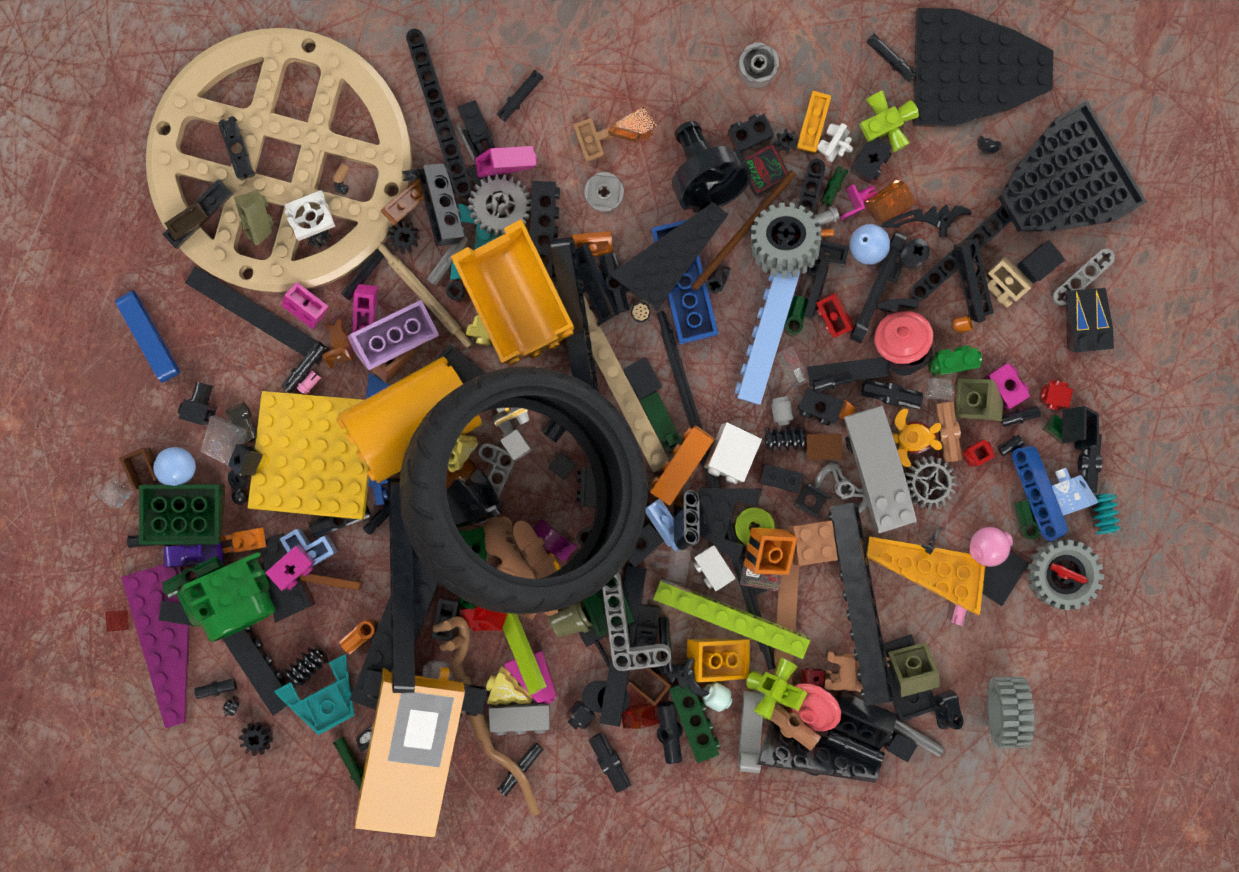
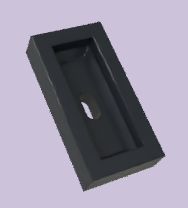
M821 240L819 256L815 261L821 262V260L829 261V264L844 267L849 246Z

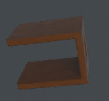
M840 433L806 434L804 459H842V435Z
M140 448L119 458L133 490H139V485L142 484L131 459L143 455L153 480H158L154 474L153 466L156 459L151 448Z
M650 667L645 669L665 684L654 698L633 680L629 679L628 684L655 706L669 690L671 683Z

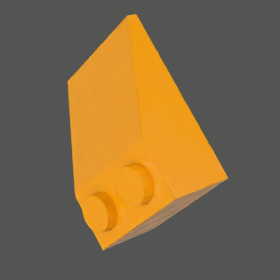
M687 639V657L695 659L692 666L695 681L711 682L747 679L750 674V639Z

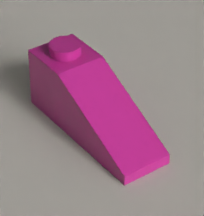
M362 284L357 286L354 292L353 333L376 322L378 286Z

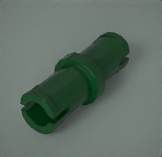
M837 166L820 199L822 204L828 199L826 206L832 205L848 174V170L845 168L840 173L841 166Z

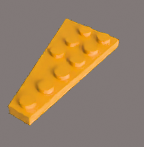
M868 537L866 549L868 559L973 614L980 615L985 566L979 564L970 554L934 548L930 555L925 552L926 549L921 547L922 545Z

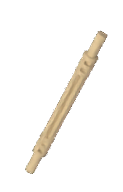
M381 243L377 249L388 260V264L453 336L455 335L467 349L470 348L473 343L461 331L459 324L397 255L394 256Z

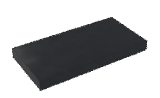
M909 634L884 643L886 657H889L888 652L915 645L912 635ZM888 660L887 663L890 664L888 670L894 697L893 704L899 721L903 722L934 711L931 690L901 697L890 660Z

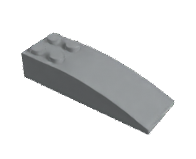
M883 406L845 416V424L873 527L878 533H882L917 522L902 464Z

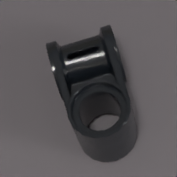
M948 690L935 695L932 698V705L935 710L938 727L942 730L962 728L964 720L957 694L953 690Z

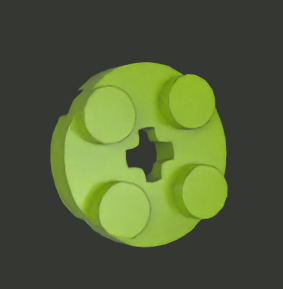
M747 508L735 520V533L738 539L746 545L749 542L751 522L759 523L760 527L758 528H775L771 515L761 508Z

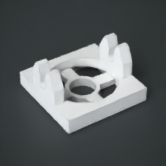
M322 190L285 204L287 220L293 228L298 241L335 227ZM309 203H318L321 209H311ZM304 206L305 211L303 215L295 219L299 207ZM309 212L316 213V217L312 221H307L305 218ZM324 215L323 220L320 222L319 225H317L316 222L318 221L319 216ZM305 222L310 224L311 228H302L299 224Z

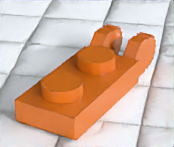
M263 527L221 536V541H230L232 539L233 547H225L223 553L266 547Z

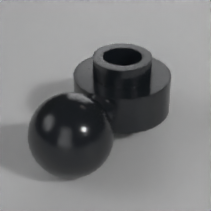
M232 470L228 474V482L235 489L232 494V501L235 504L242 505L248 499L246 491L243 490V487L248 483V476H239Z

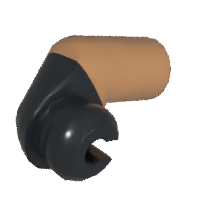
M344 164L340 165L333 177L334 189L337 194L346 195L349 190L348 185L344 184V178L350 169Z

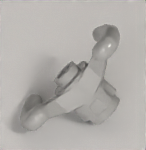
M831 462L826 465L817 475L814 486L820 489L825 476L832 472L836 483L834 486L835 495L845 500L852 497H861L862 502L858 505L859 513L864 511L868 506L864 490L858 489L850 480L843 476L839 464Z

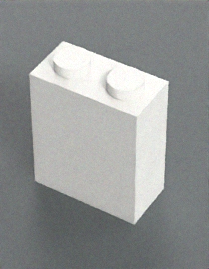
M724 423L719 429L704 467L709 469L708 473L719 477V475L726 477V481L731 484L743 483L762 439L732 424Z

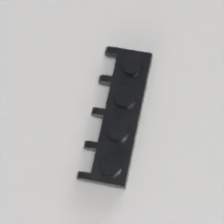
M587 243L576 248L580 276L584 284L582 288L583 293L587 292L593 304L589 306L590 311H596L600 320L596 324L599 327L620 314Z

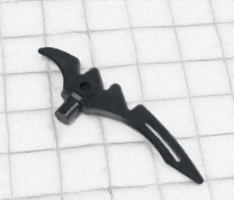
M945 205L939 212H937L936 206H933L923 214L920 208L889 219L882 223L881 227L898 228L909 222L920 221L939 227V237H947V227L951 226L953 220L963 214L971 215V211L963 206H954L952 211L949 212L948 205ZM914 215L913 218H909L894 224V222L902 218Z
M643 653L638 654L643 661L647 660ZM687 657L685 665L673 664V674L667 675L671 683L676 678L681 689H684L688 684L690 692L695 695L707 696L710 694L709 691L702 689L695 681L694 670L692 669L695 659ZM662 666L651 667L658 674H661Z

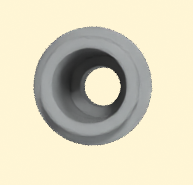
M788 396L772 399L773 404H771L774 423L778 422L779 426L790 424V420H793V413Z

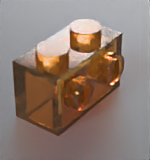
M899 180L894 181L865 201L874 220L879 223H884L898 214L908 211L910 206L916 203L907 184Z

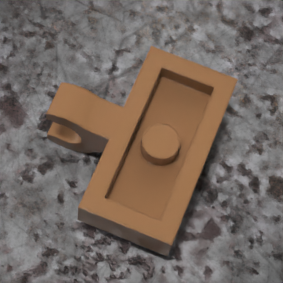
M592 118L573 124L586 162L604 157L605 154L600 141L613 138L610 128L596 132Z

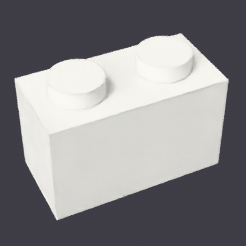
M514 429L508 430L502 435L504 438L500 440L515 461L533 450L518 429L515 431Z
M713 544L694 556L696 561L693 562V565L699 573L703 571L706 576L703 580L709 589L714 588L717 591L736 579Z

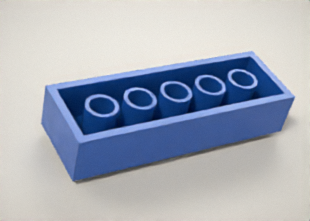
M687 220L651 228L653 242L655 243ZM699 255L667 297L679 345L718 336L706 281L698 291L691 287L703 272Z

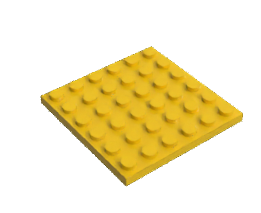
M262 391L255 449L261 452L263 456L255 475L251 476L248 509L364 520L369 475L366 471L369 468L366 461L361 462L356 454V451L359 450L356 444L351 445L346 436L348 433L346 428L341 429L336 420L339 418L338 414L363 400Z

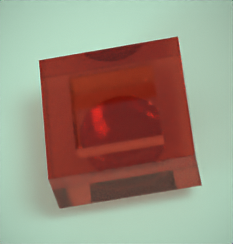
M127 610L105 612L107 632L129 629Z

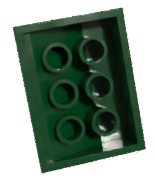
M225 484L139 485V545L220 544L225 507Z

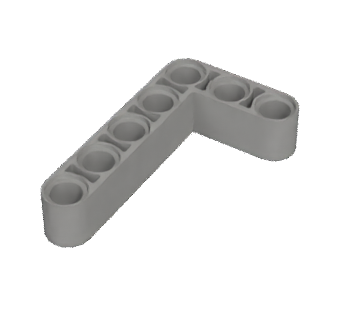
M617 573L614 576L617 583L615 585L607 583L603 587L614 667L619 671L667 665L671 660V650L668 645L655 644L630 648L621 577ZM616 596L620 602L617 605H612L609 602V598ZM619 616L622 619V623L616 625L612 622L611 618ZM616 636H622L625 639V642L623 644H617L614 641V638ZM659 651H665L668 656L660 659L656 654ZM644 653L648 658L646 661H639L637 655ZM625 656L628 661L621 664L617 661V657Z

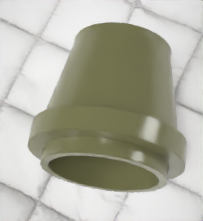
M583 600L565 608L557 609L558 613L548 616L551 627L559 638L579 632L586 633L592 630L593 624Z

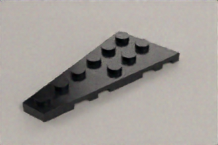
M712 202L609 275L655 310H658L729 214Z
M770 721L757 765L873 783L877 781L881 764L849 750L844 751L840 746L827 742L825 740L826 737L820 735V740L810 751L795 738L785 737L781 733L780 727L773 721Z

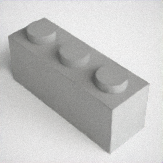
M549 703L491 705L489 707L490 732H495V735H506L507 732L515 731V734H526V731L533 730L534 733L538 734L546 733V730H550Z

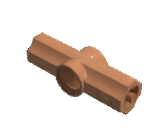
M954 403L935 404L938 423L941 424V429L937 432V435L942 444L944 462L962 460L959 442L961 431L959 423L956 422Z
M777 702L775 703L771 721L780 727V731L785 737L795 738L811 751L821 736L804 724L800 714L790 713Z

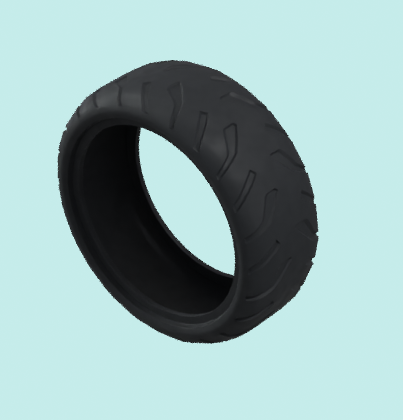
M516 366L491 371L465 382L442 398L426 414L414 432L404 454L400 475L399 498L402 520L411 545L423 565L441 585L463 600L483 609L500 613L533 614L549 612L576 604L595 594L618 573L635 549L642 532L648 498V483L643 456L635 435L632 433V429L622 414L596 389H592L589 384L566 373L547 368H536L534 366ZM512 407L543 414L563 426L575 438L590 462L597 495L592 528L578 553L561 569L544 578L518 577L491 566L468 546L453 521L446 490L449 459L454 445L464 428L481 412Z

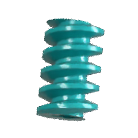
M1113 493L1094 494L1097 497L1098 503L1096 504L1098 507L1093 508V511L1099 514L1093 518L1100 520L1094 527L1101 529L1095 532V534L1116 533L1115 531L1121 529V526L1115 525V523L1120 521V518L1114 517V515L1119 513V510L1113 509V507L1118 506V502L1112 501L1117 498V495Z

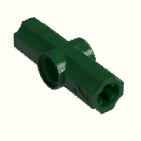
M214 556L162 582V588L165 594L171 598L177 595L183 585L191 582V572H195L196 579L223 568V563L218 556Z

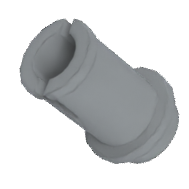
M830 207L827 211L813 215L814 219H818L819 226L831 221L837 222V219H840L836 207Z

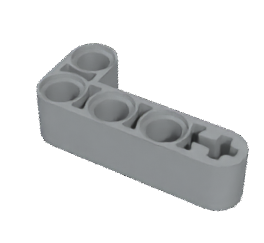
M487 443L479 448V456L482 460L493 464L488 480L499 499L515 465V460L511 457L512 461L509 466L502 465V456H510L508 451ZM486 447L493 449L494 453L490 458H486L483 455V450ZM496 473H500L503 476V482L500 484H496L493 481V476Z
M744 691L738 751L739 772L760 773L761 765H757L760 756L763 717L753 712L764 697L760 692Z

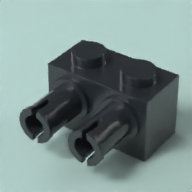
M195 382L191 399H184L183 403L181 402L179 405V419L199 425L212 426L218 407L211 406L208 402L214 386Z

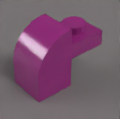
M540 519L533 528L537 537H542L545 543L543 547L564 562L577 547L543 519Z

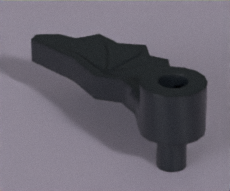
M939 526L928 546L924 543L921 547L926 549V553L931 555L935 547L932 545L942 527Z

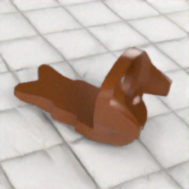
M338 319L335 325L326 324L333 345L331 351L322 355L328 368H334V360L339 363L354 360V349L347 338L348 333L344 329L342 319Z

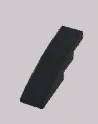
M884 357L807 367L810 386H812V379L822 378L830 373L833 376L850 372L852 381L891 376L889 361Z

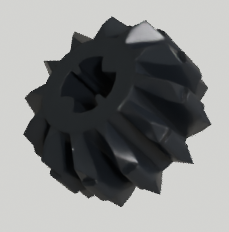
M402 220L401 227L397 223L394 226L395 230L391 227L388 228V231L393 234L386 235V238L393 240L388 243V246L395 244L394 252H397L400 248L401 254H405L406 247L407 251L411 253L412 248L410 245L418 247V244L413 241L414 239L419 240L420 236H414L418 229L411 230L413 223L410 222L406 227L405 220ZM400 233L407 234L408 237L405 238L407 239L405 242L399 241Z
M257 721L255 725L249 723L247 728L241 730L244 735H240L239 740L244 742L240 744V747H247L245 750L246 754L252 750V756H256L257 753L263 755L265 749L269 750L271 748L269 743L273 742V738L268 737V735L272 733V730L266 732L267 724L261 727L260 722ZM257 735L259 737V739L257 740L260 741L255 742L253 740L255 738L254 736Z

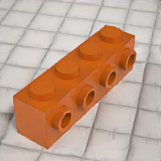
M696 425L693 429L690 427L683 435L685 441L682 445L678 443L672 452L675 456L671 462L669 460L665 462L661 468L664 471L660 478L656 476L650 485L653 487L650 493L669 506L673 503L715 440L713 436Z

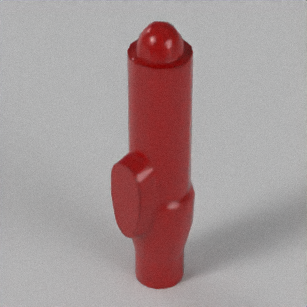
M1054 563L1050 565V569L1057 572V575L1068 580L1070 578L1082 584L1088 582L1085 576L1062 565Z

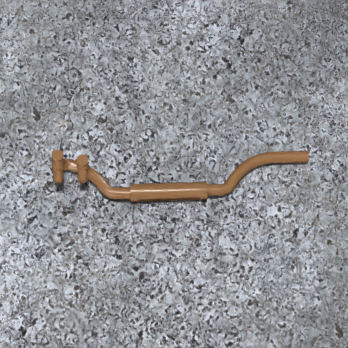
M456 616L434 625L432 628L434 632L449 631L457 626L459 627L460 637L442 643L440 650L446 651L458 648L452 662L457 678L456 681L472 685L470 677L466 676L462 666L470 641L467 621L460 616ZM477 714V716L468 715L477 740L481 741L486 755L503 765L514 775L520 785L531 816L538 815L540 809L526 775L513 760L494 749L490 739L491 732L484 714Z

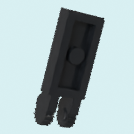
M476 100L458 106L457 109L479 155L485 152L480 143L483 140H486L489 149L495 148L490 131Z

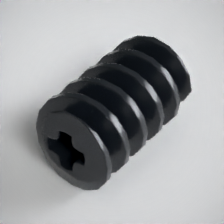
M919 238L910 240L899 253L900 263L907 268L919 266L928 259L930 254L929 245L925 240Z
M789 426L788 431H786L785 427H781L780 432L777 427H773L772 432L769 427L765 428V449L769 446L770 451L773 452L774 447L777 446L778 451H781L782 446H785L786 451H789L792 445L794 451H797L798 445H800L802 451L805 450V427L803 431L800 426H797L795 431L792 426Z
M315 643V649L307 648L308 655L304 652L301 653L303 660L298 657L295 658L297 665L289 664L291 670L283 669L287 677L296 685H304L305 680L311 679V674L315 675L317 669L320 670L323 668V664L329 663L326 653Z

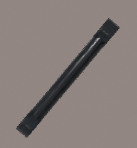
M895 231L890 241V250L882 262L849 339L860 344L862 343L897 257L905 244L906 234Z

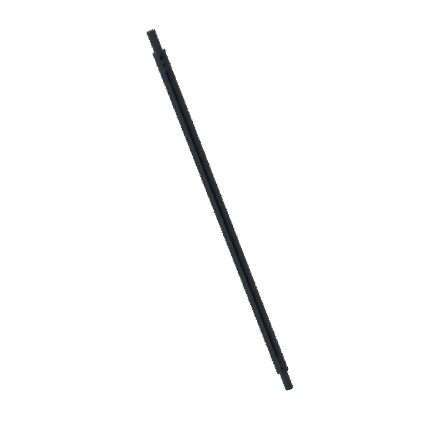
M664 311L658 312L656 314L662 330L661 336L690 428L693 429L696 425L703 430L672 329H669ZM708 449L701 459L708 486L721 488L718 476L708 473L709 469L704 467L710 453ZM731 520L726 538L738 542ZM743 555L740 562H735L732 559L748 613L762 618L753 587L751 586L752 584H749L750 577L744 576L746 569ZM743 577H746L745 579L749 578V580H747V584L742 585L745 583ZM758 642L760 651L764 654L768 670L776 668L770 650L772 647Z

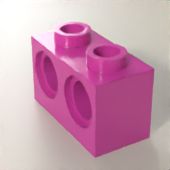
M297 282L284 295L281 305L312 330L325 317L328 305Z

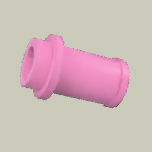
M312 370L301 383H298L297 389L304 395L310 394V390L321 379V377L316 375L311 381V378L316 374Z
M956 605L951 622L963 626L967 610Z

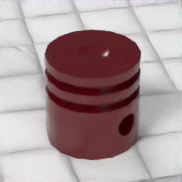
M802 668L801 683L816 685L824 689L822 685L825 683V670Z

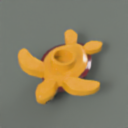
M902 409L898 412L894 419V424L899 431L898 433H892L895 445L899 444L897 451L901 464L904 467L911 466L907 452L917 454L928 450L930 447H933L935 450L942 449L941 442L937 441V432L940 431L941 424L935 423L931 427L922 422L915 421L906 424L908 409Z

